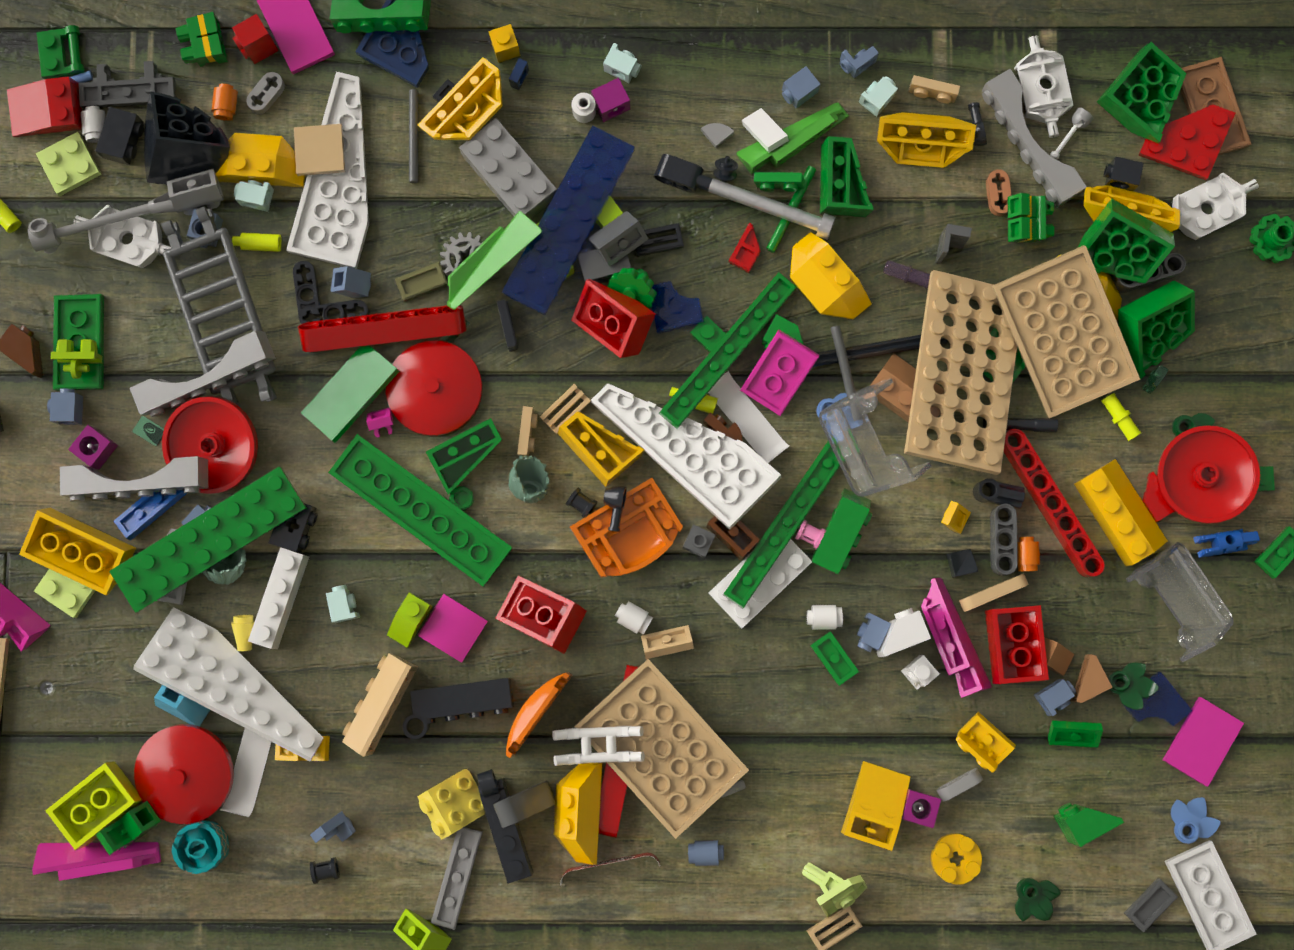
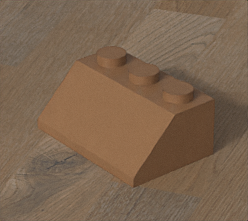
M893 353L866 390V393L909 423L916 369ZM934 383L933 388L935 392L944 394V389ZM936 406L930 407L931 414L934 417H938L941 413L940 409Z

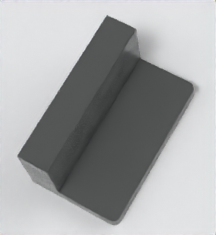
M626 211L590 236L589 240L598 249L604 261L610 267L647 241L648 237L639 221Z
M947 224L939 237L935 263L941 264L948 253L949 247L962 249L971 236L972 228Z

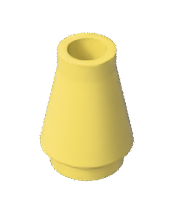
M253 615L233 616L231 625L237 644V651L252 650V643L248 642L255 622L253 621Z

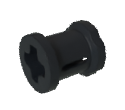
M578 487L571 494L566 505L574 507L585 518L591 513L598 501L588 498Z
M336 857L331 858L330 861L320 863L310 862V875L313 884H318L320 880L340 878Z

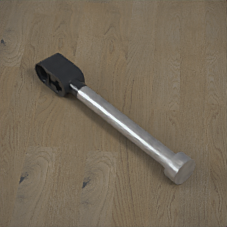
M662 154L653 176L657 181L689 193H695L697 188L816 230V236L828 240L836 217L824 213L823 217L708 177L703 175L704 169L699 165L669 154Z

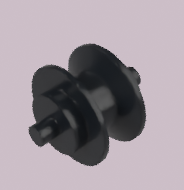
M730 156L715 161L717 169L714 170L713 174L717 179L725 183L736 179L737 173L735 170L738 169L736 161L731 159Z

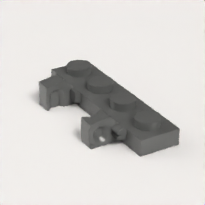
M144 61V77L117 81L114 78L111 79V68L107 64H97V78H93V82L79 83L80 107L85 109L88 106H98L101 108L147 105L150 91L176 97V82L173 77H162V74H158L157 64L154 61Z

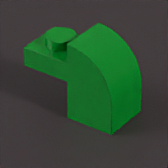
M148 801L127 812L120 820L99 831L96 836L110 856L141 838L161 821Z

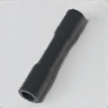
M983 418V428H986L987 422ZM1008 418L1006 430L1019 429L1023 431L1057 433L1058 419Z

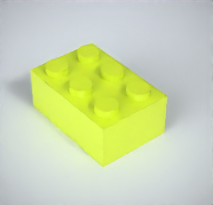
M113 761L104 763L45 811L71 846L78 850L89 845L97 838L96 834L99 831L120 820L127 812L140 804L142 799L116 762Z

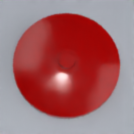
M424 341L407 348L392 364L400 372L386 386L387 401L397 420L409 430L424 436L448 435L464 427L477 412L482 399L481 375L472 358L458 346L444 341Z
M207 396L191 399L180 405L171 414L163 431L162 451L166 465L174 458L199 456L208 459V488L199 489V493L214 494L230 490L248 477L256 462L258 440L253 423L239 406L224 398Z
M1199 426L1182 432L1166 446L1158 463L1157 482L1164 500L1177 514L1198 523H1218L1237 516L1250 505L1259 487L1260 467L1253 449L1241 436L1223 427Z
M190 724L170 726L155 733L142 746L134 768L135 786L142 802L148 801L159 818L175 824L196 823L214 814L227 800L234 779L232 759L223 742L209 730Z

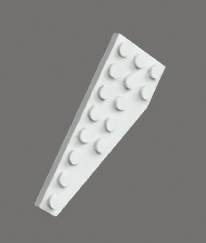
M336 72L321 125L342 124L345 172L307 175L286 251L357 269L369 227L361 80L357 76Z
M607 384L591 399L595 407L639 447L643 448L654 461L729 529L781 479V474L746 443L729 438L719 431L716 432L689 418H686L681 426L676 429L659 415L662 408L652 402L639 399L633 394Z
M174 607L134 665L133 670L308 761H311L323 740V737L218 630Z

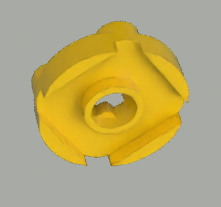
M951 833L942 836L937 841L931 852V864L935 873L945 882L960 885L970 882L980 873L982 855L978 845L971 838L959 833ZM954 852L963 856L960 865L956 866L954 862H950Z

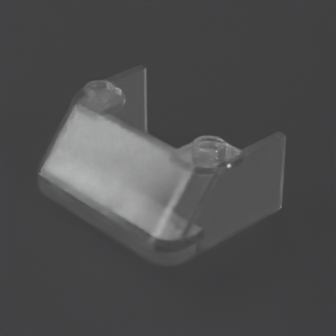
M892 378L860 389L827 406L819 414L820 424L851 490L861 497L916 481L932 467L931 463L928 462L910 468L902 455L891 454L886 456L868 418L867 413L873 411L878 405L876 395L894 383Z
M1180 542L1169 546L1143 563L1126 578L1128 583L1136 579L1143 587L1145 586L1148 589L1155 587L1180 624L1181 628L1178 630L1177 639L1179 644L1186 648L1185 653L1180 657L1182 663L1216 646L1234 623L1230 611L1187 548Z

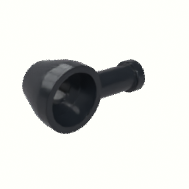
M973 102L968 105L972 122L976 125L973 146L987 145L979 102Z
M625 486L605 489L603 502L613 508L610 527H608L609 531L620 532L621 516L627 494V487Z

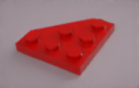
M1212 104L1167 123L1163 129L1160 143L1145 139L1139 156L1207 180L1236 112Z

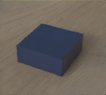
M519 58L509 77L510 86L516 90H520L529 72L527 61Z

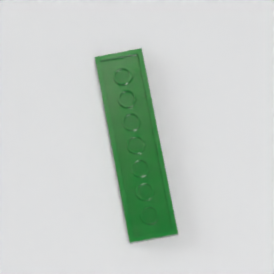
M358 434L328 472L483 587H485L513 549Z
M279 466L109 572L134 612L138 613L307 507L282 467Z

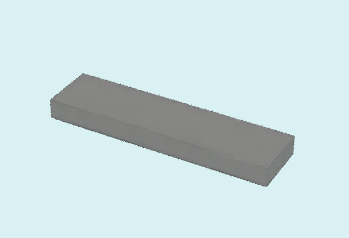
M463 827L456 832L431 920L432 924L453 930L456 929L483 831Z

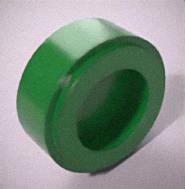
M458 486L450 493L449 501L462 511H465L473 505L474 495L469 488Z

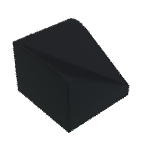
M971 549L946 554L952 578L978 572Z

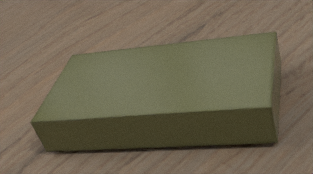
M440 262L395 279L404 302L448 285Z

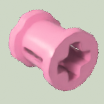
M803 520L795 539H802L817 549L826 530L823 528L820 530L807 524L806 520Z

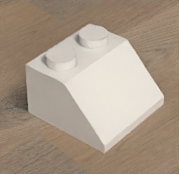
M912 608L894 614L896 619L889 622L891 623L890 628L879 650L876 652L878 657L888 656L931 639L920 611L913 612Z

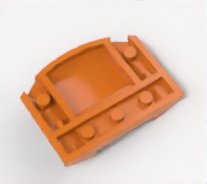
M650 478L627 492L621 516L620 532L608 530L613 510L608 505L603 506L570 526V529L600 577L635 572L657 560L674 543L673 541L678 531L681 532L683 525L654 479Z
M569 672L558 675L543 684L522 706L510 729L506 746L507 757H513L572 677Z

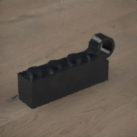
M502 678L410 691L413 715L405 719L403 731L407 737L419 739L428 733L429 724L436 723L435 718L445 716V721L459 720V714L469 713L470 718L484 716V711L494 710V715L509 713L508 708L514 707L511 679ZM414 718L420 719L424 724V729L419 735H414L409 730V723Z
M492 769L477 774L480 785L478 786L480 798L507 884L532 876L534 872L518 822L502 828L493 806L494 803L510 797L504 777L496 779Z

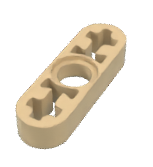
M1023 573L963 598L959 602L963 611L966 612L1029 585Z

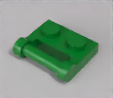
M69 25L62 29L36 32L41 77L43 79L70 77L84 73V65L81 64L78 42L80 30L78 26ZM67 38L69 40L71 65L69 66L66 64L64 39Z

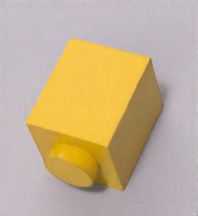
M511 24L488 31L498 63L521 56Z

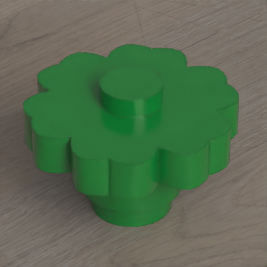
M1277 214L1264 216L1260 219L1259 224L1251 229L1249 241L1255 245L1253 249L1254 254L1263 261L1270 258L1273 263H1279L1291 258L1292 252H1294V222L1288 216L1280 219Z
M622 268L619 273L612 275L608 285L609 288L639 301L647 308L652 306L657 295L656 291L652 289L654 282L649 279L647 272L642 269Z

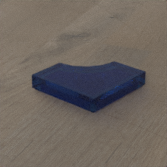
M671 281L653 285L652 289L657 293L652 304L657 333L660 334L705 322L699 298L681 296L675 290Z
M1157 672L1150 678L1156 683L1159 690L1151 697L1142 698V710H1133L1124 706L1137 722L1147 717H1158L1164 719L1171 726L1176 725L1192 712V709L1162 672Z

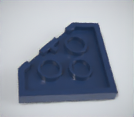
M386 0L381 9L390 6L396 0ZM373 31L366 33L355 51L361 58L416 88L419 87L429 70L419 31Z

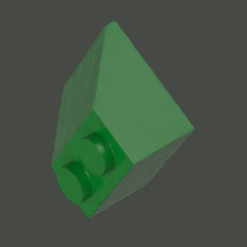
M1071 803L1061 806L1058 809L1059 813L1054 815L1067 841L1079 847L1124 823L1120 817L1077 804L1072 805Z

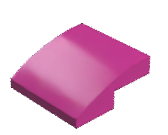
M443 594L418 633V636L462 663L488 621Z

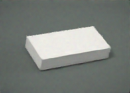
M762 108L742 120L743 126L768 153L788 142V135Z

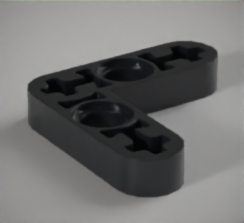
M299 261L294 265L293 279L298 316L301 324L308 322L305 318L309 317V313H312L315 317L322 316L320 311H323L324 320H329L328 313L332 309L340 310V318H346L344 307L350 312L355 311L356 306H359L361 309H364L363 312H360V316L369 315L368 306L361 300L321 305L317 273L313 265L308 261ZM303 267L310 271L306 274L307 281L309 283L313 282V284H305L303 276L299 274V272L303 271ZM310 289L314 292L313 299L308 302L303 301L301 298L302 292ZM354 313L347 314L348 317L356 316ZM317 318L313 319V321H321V319Z

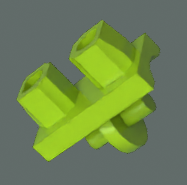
M59 339L56 352H51L52 360H57L58 363H71L70 365H63V371L71 372L73 379H80L82 372H89V365H82V363H102V356L98 354L97 342L91 339L81 340L80 352H74V341Z

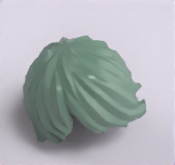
M520 455L519 459L513 462L514 467L509 474V490L520 501L527 502L528 504L537 503L545 498L548 492L550 480L548 472L545 471L547 465L536 457Z
M241 548L204 571L203 574L209 581L215 584L229 585L234 583L244 572L245 562L247 561L245 549L242 550Z

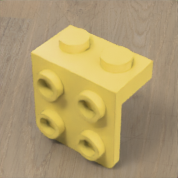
M463 769L417 796L421 810L428 815L432 822V830L441 840L485 815L478 786L467 769Z

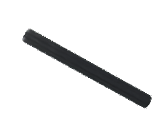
M921 335L846 347L848 361L919 349ZM940 339L941 345L948 343L947 339ZM836 349L817 352L820 356L813 367L839 363Z

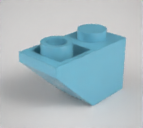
M164 685L161 686L154 697L155 706L191 725L200 727L210 709Z

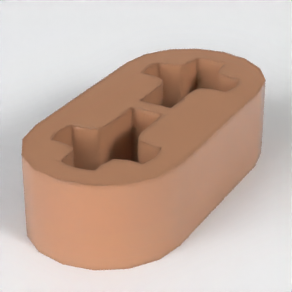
M994 170L986 180L988 205L992 214L1004 216L1008 213V197L1012 196L1010 180L1005 171ZM996 176L999 180H1003L999 187L1000 190L997 189L996 183H992ZM999 196L1001 197V202L1006 203L1003 210H1000L999 206H995Z

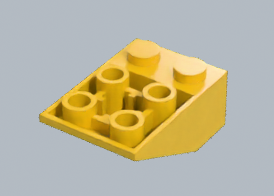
M863 761L841 833L892 851L902 819L910 776Z

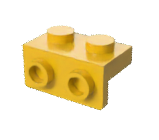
M979 712L959 730L956 737L959 747L966 753L970 752L982 768L989 769L992 773L997 770L998 764L1016 746Z

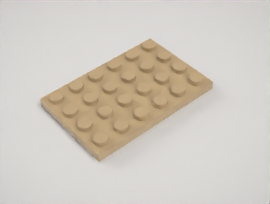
M1085 245L992 286L1048 418H1052L1140 380Z
M649 659L574 726L575 728L643 727V736L616 737L617 752H644V761L607 763L675 839L749 771ZM606 737L591 738V746L598 753L607 752Z

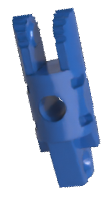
M1243 529L1193 538L1195 544L1211 542L1212 548L1202 549L1197 553L1199 558L1248 550L1247 545L1256 544L1260 540L1258 531L1243 533Z

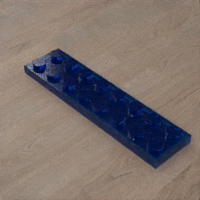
M592 125L538 224L542 232L526 246L502 290L504 295L546 315L634 153V146Z

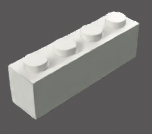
M280 548L248 642L270 649H278L309 560L308 556Z

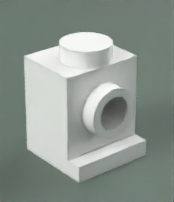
M924 655L917 656L901 670L916 690L920 687H925L939 675L938 671Z

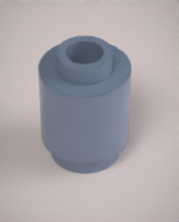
M718 840L689 843V864H695V866H719V860H724V845H719Z

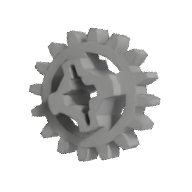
M460 232L458 235L459 239L456 240L451 236L450 240L452 243L450 245L444 243L443 246L447 251L440 252L441 257L445 259L440 263L442 267H447L444 270L447 276L463 262V256L468 257L482 244L481 236L478 235L473 239L471 232L467 234V237H463ZM451 256L456 259L454 268L451 265Z

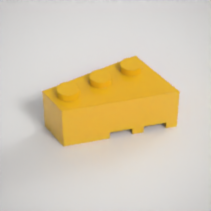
M579 411L559 426L558 435L605 487L637 461L644 452L643 448L624 440V437L605 429L603 425Z

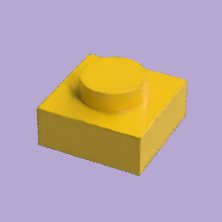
M951 501L941 523L953 532L961 534L971 512L959 503Z

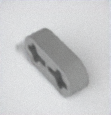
M275 72L266 73L252 89L246 101L252 112L263 114L274 104L285 88L281 76ZM276 81L278 86L276 88L270 87L268 83ZM261 99L263 104L261 106L258 104L255 106L254 100Z
M975 768L942 785L936 791L942 802L977 785L983 781V777L978 768Z

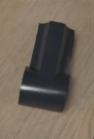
M987 478L974 486L973 496L981 503L1010 504L1014 508L1020 509L1025 498V488ZM983 485H987L990 488L991 494L989 497L983 494Z

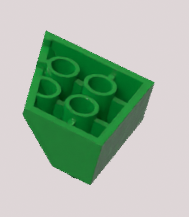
M1150 42L1139 50L1098 99L1097 103L1131 133L1160 143L1165 124L1168 123L1171 115L1170 111L1178 97L1186 72Z
M1111 198L1082 237L1078 248L1083 245L1087 247L1097 273H1109L1116 275L1118 278L1146 283L1175 247L1172 232Z
M1175 280L1118 309V325L1140 380L1146 375L1144 372L1151 365L1156 366L1162 361L1161 356L1169 349H1176L1195 332V291Z

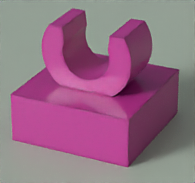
M390 407L367 413L366 422L369 431L374 430L377 438L380 437L379 429L382 427L388 429L389 435L392 434L393 414Z

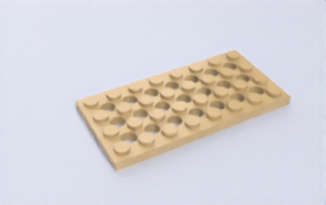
M933 270L930 273L904 454L994 475L1001 473L1017 344L1003 310L1001 315H996L992 311V305H997L1001 308L992 287L993 284ZM946 295H954L957 300V303H949L947 301ZM970 299L978 302L979 310L970 307ZM949 316L952 318L953 326H947L943 321V317ZM966 322L974 323L976 332L969 331L966 327ZM989 327L996 328L999 332V337L991 336ZM941 338H945L950 342V349H945L941 346ZM963 344H969L973 348V354L965 353ZM986 349H991L995 352V360L987 357ZM937 361L945 362L947 371L939 370ZM960 366H965L969 369L970 377H965L960 373ZM983 372H989L993 377V382L985 381ZM934 383H939L943 386L944 394L935 392L933 388ZM957 389H963L967 393L966 400H962L957 396ZM980 394H985L989 397V405H984L980 401ZM931 406H936L940 409V417H934L931 414ZM955 411L962 413L964 417L963 423H959L954 419L953 414ZM977 417H982L986 420V428H981L977 424ZM928 429L936 431L938 435L937 440H931L927 436ZM951 434H955L960 438V446L952 444L950 440ZM974 440H980L983 443V451L975 449Z

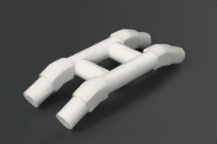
M617 726L554 730L552 733L554 741L581 738L582 752L554 756V764L559 766L582 763L643 762L645 759L644 752H617L616 737L643 736V727ZM606 737L607 752L592 753L591 738Z

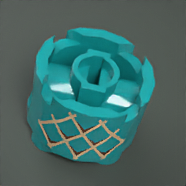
M204 820L185 826L177 833L172 844L173 859L178 867L193 874L204 873L214 869L229 854L228 836L215 821Z

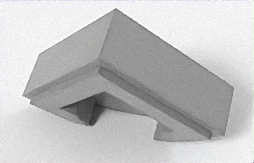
M711 123L701 128V132L715 148L734 134L730 127L720 123Z

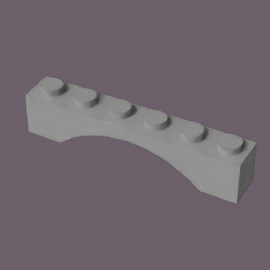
M1008 69L986 82L982 89L984 101L992 106L997 121L1007 129L1009 140L1017 145L1021 151L1020 156L1022 160L1032 168L1035 180L1045 188L1047 199L1054 202L1058 208L1082 194L1087 186L1076 169L1061 163L1047 154L1030 134L1022 111L1023 87L1012 70Z
M253 331L235 339L221 362L199 378L179 383L163 379H148L130 387V391L140 415L156 417L165 413L164 409L170 406L171 408L179 407L185 403V399L190 397L195 399L205 395V390L212 387L213 389H218L227 385L226 381L234 378V380L247 376V371L254 368L255 370L263 369L269 366V361L276 358L266 333L263 331Z
M199 456L174 458L156 473L131 481L113 480L95 468L85 465L60 467V496L69 497L72 502L85 501V497H92L93 500H107L108 495H115V498H130V494L138 493L140 497L153 496V492H161V495H176V490H184V493H199V489L208 488V459Z

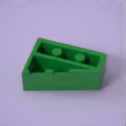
M828 136L821 144L820 214L867 217L874 210L867 195L866 182L863 181L859 169L861 166L852 138Z
M492 418L426 451L448 495L502 440Z
M844 488L841 494L842 497L834 509L824 536L812 557L813 563L836 574H839L841 568H847L851 559L848 553L851 547H857L862 537L859 531L862 525H868L873 514L869 512L870 499Z

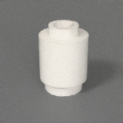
M579 93L572 100L573 116L577 121L588 123L596 115L595 100L588 93Z
M98 106L85 107L84 111L80 112L82 134L85 136L86 142L98 143L106 119L105 111L100 110Z
M629 601L627 605L622 603L615 614L619 618L618 624L636 634L638 632L644 634L653 618L648 615L649 612Z
M812 605L811 610H807V625H812V630H830L842 627V607H836V605Z

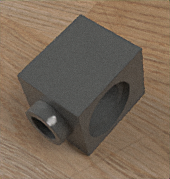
M693 524L683 549L705 559L715 534Z

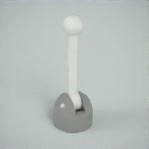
M1078 108L1072 116L1074 126L1058 148L1050 153L1051 157L1057 160L1060 156L1059 153L1077 128H1086L1094 118L1088 111L1083 108Z

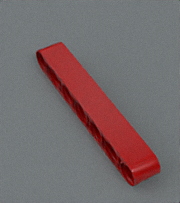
M459 305L455 310L448 306H438L312 321L298 326L301 346L304 352L458 335L467 330L462 305Z
M1019 429L1009 430L1005 435L1003 452L1081 576L1087 578L1100 575L1105 566L1102 557L1026 435ZM1009 436H1014L1017 438V447H1012L1009 445ZM1022 456L1030 459L1031 465L1029 468L1021 464ZM1035 477H1040L1043 480L1044 485L1042 489L1034 485ZM1048 497L1056 501V508L1054 510L1047 506ZM1061 518H1065L1069 522V529L1067 531L1060 527ZM1074 539H1078L1082 543L1080 552L1073 548ZM1088 560H1092L1095 564V570L1092 573L1086 568Z
M627 665L624 680L638 667ZM607 762L600 794L598 834L616 838L627 784Z

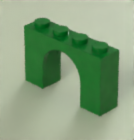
M332 0L330 21L337 32L371 33L373 31L395 32L409 30L416 32L428 30L431 0H396L393 4L383 9L366 8L363 6L364 0Z

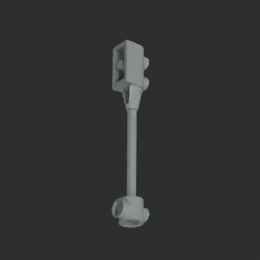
M214 169L167 181L168 192L149 201L148 204L56 228L53 222L48 223L44 218L35 219L28 226V235L36 252L44 250L45 253L51 254L61 245L60 238L148 213L184 212L185 215H192L193 210L197 209V207L206 205L210 209L217 208L221 203L220 201L224 200L223 192Z

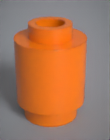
M219 84V87L214 88L211 111L214 112L213 117L218 120L231 121L233 115L236 114L238 91L233 89L232 85Z
M1019 537V542H1017L1018 572L1038 571V565H1040L1039 542L1034 541V537Z

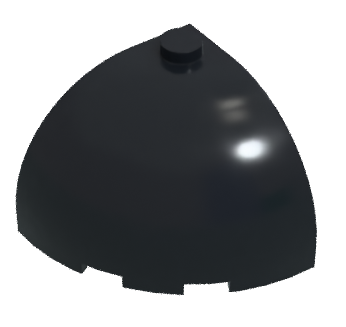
M150 91L144 131V163L147 183L167 185V181L214 169L215 173H217L226 161L230 150L229 141L221 127H216L210 121L211 117L196 106L192 109L181 104V99Z

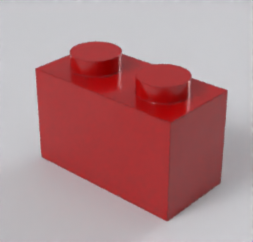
M257 14L232 27L236 34L233 37L234 42L245 59L250 57L254 64L279 51Z

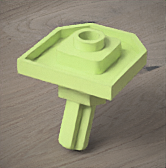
M812 863L805 865L802 872L803 876L819 885L824 894L816 900L827 917L841 908L845 909L851 906L855 899L867 888L861 875L843 880L830 871L826 873Z

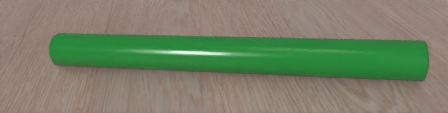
M807 167L803 175L805 179L804 189H798L794 193L788 204L789 206L795 208L799 206L816 172L814 167ZM781 218L766 247L769 252L775 253L790 221Z

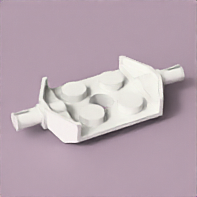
M1031 36L1028 38L1031 47L1030 54L1018 62L1014 68L1018 71L1020 84L1023 87L1022 94L1026 109L1024 117L1045 123L1048 128L1049 138L1057 137L1059 132L1056 122L1073 107L1064 58L1055 51L1040 48L1039 36ZM1048 79L1052 87L1050 89L1043 88L1040 85V80Z
M1221 173L1214 179L1181 195H1176L1173 198L1172 208L1175 207L1180 210V226L1178 229L1186 236L1197 240L1246 215V194L1259 188L1258 183L1255 184L1257 181L1253 179L1248 183L1240 185L1225 173ZM1202 203L1211 205V214H1205L1202 211Z
M106 205L93 218L115 213L119 210ZM77 215L75 217L77 220H74V224L89 219ZM133 217L88 230L89 245L92 251L140 268L151 264L157 255L163 254L165 250L171 248L162 243L160 224L156 221L152 222L140 217ZM127 233H132V242L123 244L122 237Z

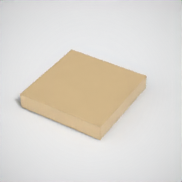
M342 124L294 127L296 174L298 176L345 172Z

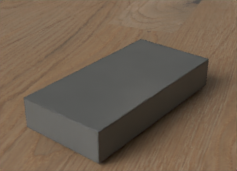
M1157 878L1124 914L1142 932H1145L1178 896L1160 878Z

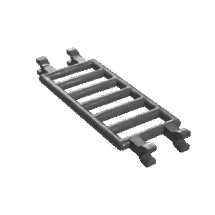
M202 207L197 209L196 213L205 231L203 236L183 243L177 222L172 223L169 220L161 223L171 246L170 249L163 252V256L203 373L206 374L220 363L224 356L210 361L205 347L249 330H263L229 231L226 228L217 230L212 209ZM221 239L225 253L178 270L174 257ZM229 262L233 273L232 276L186 293L182 279ZM237 284L241 298L194 316L190 305L191 301ZM245 307L249 321L207 337H201L198 324ZM269 361V366L263 369L247 372L248 375L241 379L234 380L232 378L227 380V385L221 388L213 389L212 387L209 390L214 395L221 393L224 399L233 402L241 408L233 388L256 380L261 401L269 402L275 400L277 397L268 378V375L276 370L274 361Z

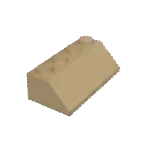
M389 653L387 657L383 656L377 666V669L380 670L377 677L371 678L366 687L367 696L364 701L360 700L354 710V713L357 715L353 722L349 721L343 730L342 735L345 737L342 742L363 757L373 754L418 666L393 653Z

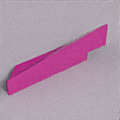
M942 578L931 579V588L928 596L924 598L921 607L948 675L955 674L961 698L992 688Z
M0 583V637L8 633L20 651H23L46 632L50 624Z
M101 842L90 843L78 850H75L70 843H40L37 847L32 872L33 875L58 871L59 881L126 870L161 862L160 847L158 842H133L109 856Z

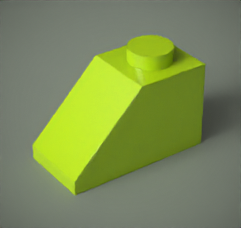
M408 593L395 614L387 636L408 648L433 606L413 593Z
M406 908L393 929L413 950H446L452 940L438 926Z

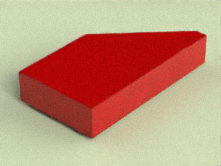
M748 224L728 263L750 273L761 252L753 224Z
M1152 471L1147 476L1148 481L1142 501L1155 522H1158L1173 513L1174 510L1170 508L1161 495L1157 476Z

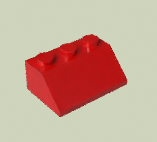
M1041 605L985 610L993 684L1049 680Z

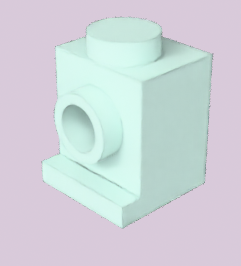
M613 43L603 63L604 72L627 83H630L632 77L636 78L641 69V64L637 63L635 56L629 51L618 50V44Z
M882 77L878 83L874 81L867 91L861 94L859 103L877 117L895 97L898 88L892 79Z
M248 180V183L240 181L235 185L234 197L241 206L268 212L274 189L268 182H264L262 186V183L254 180Z
M346 585L333 587L332 592L326 593L331 622L338 623L360 618L359 613L353 610V608H356L355 596L353 593L350 594Z

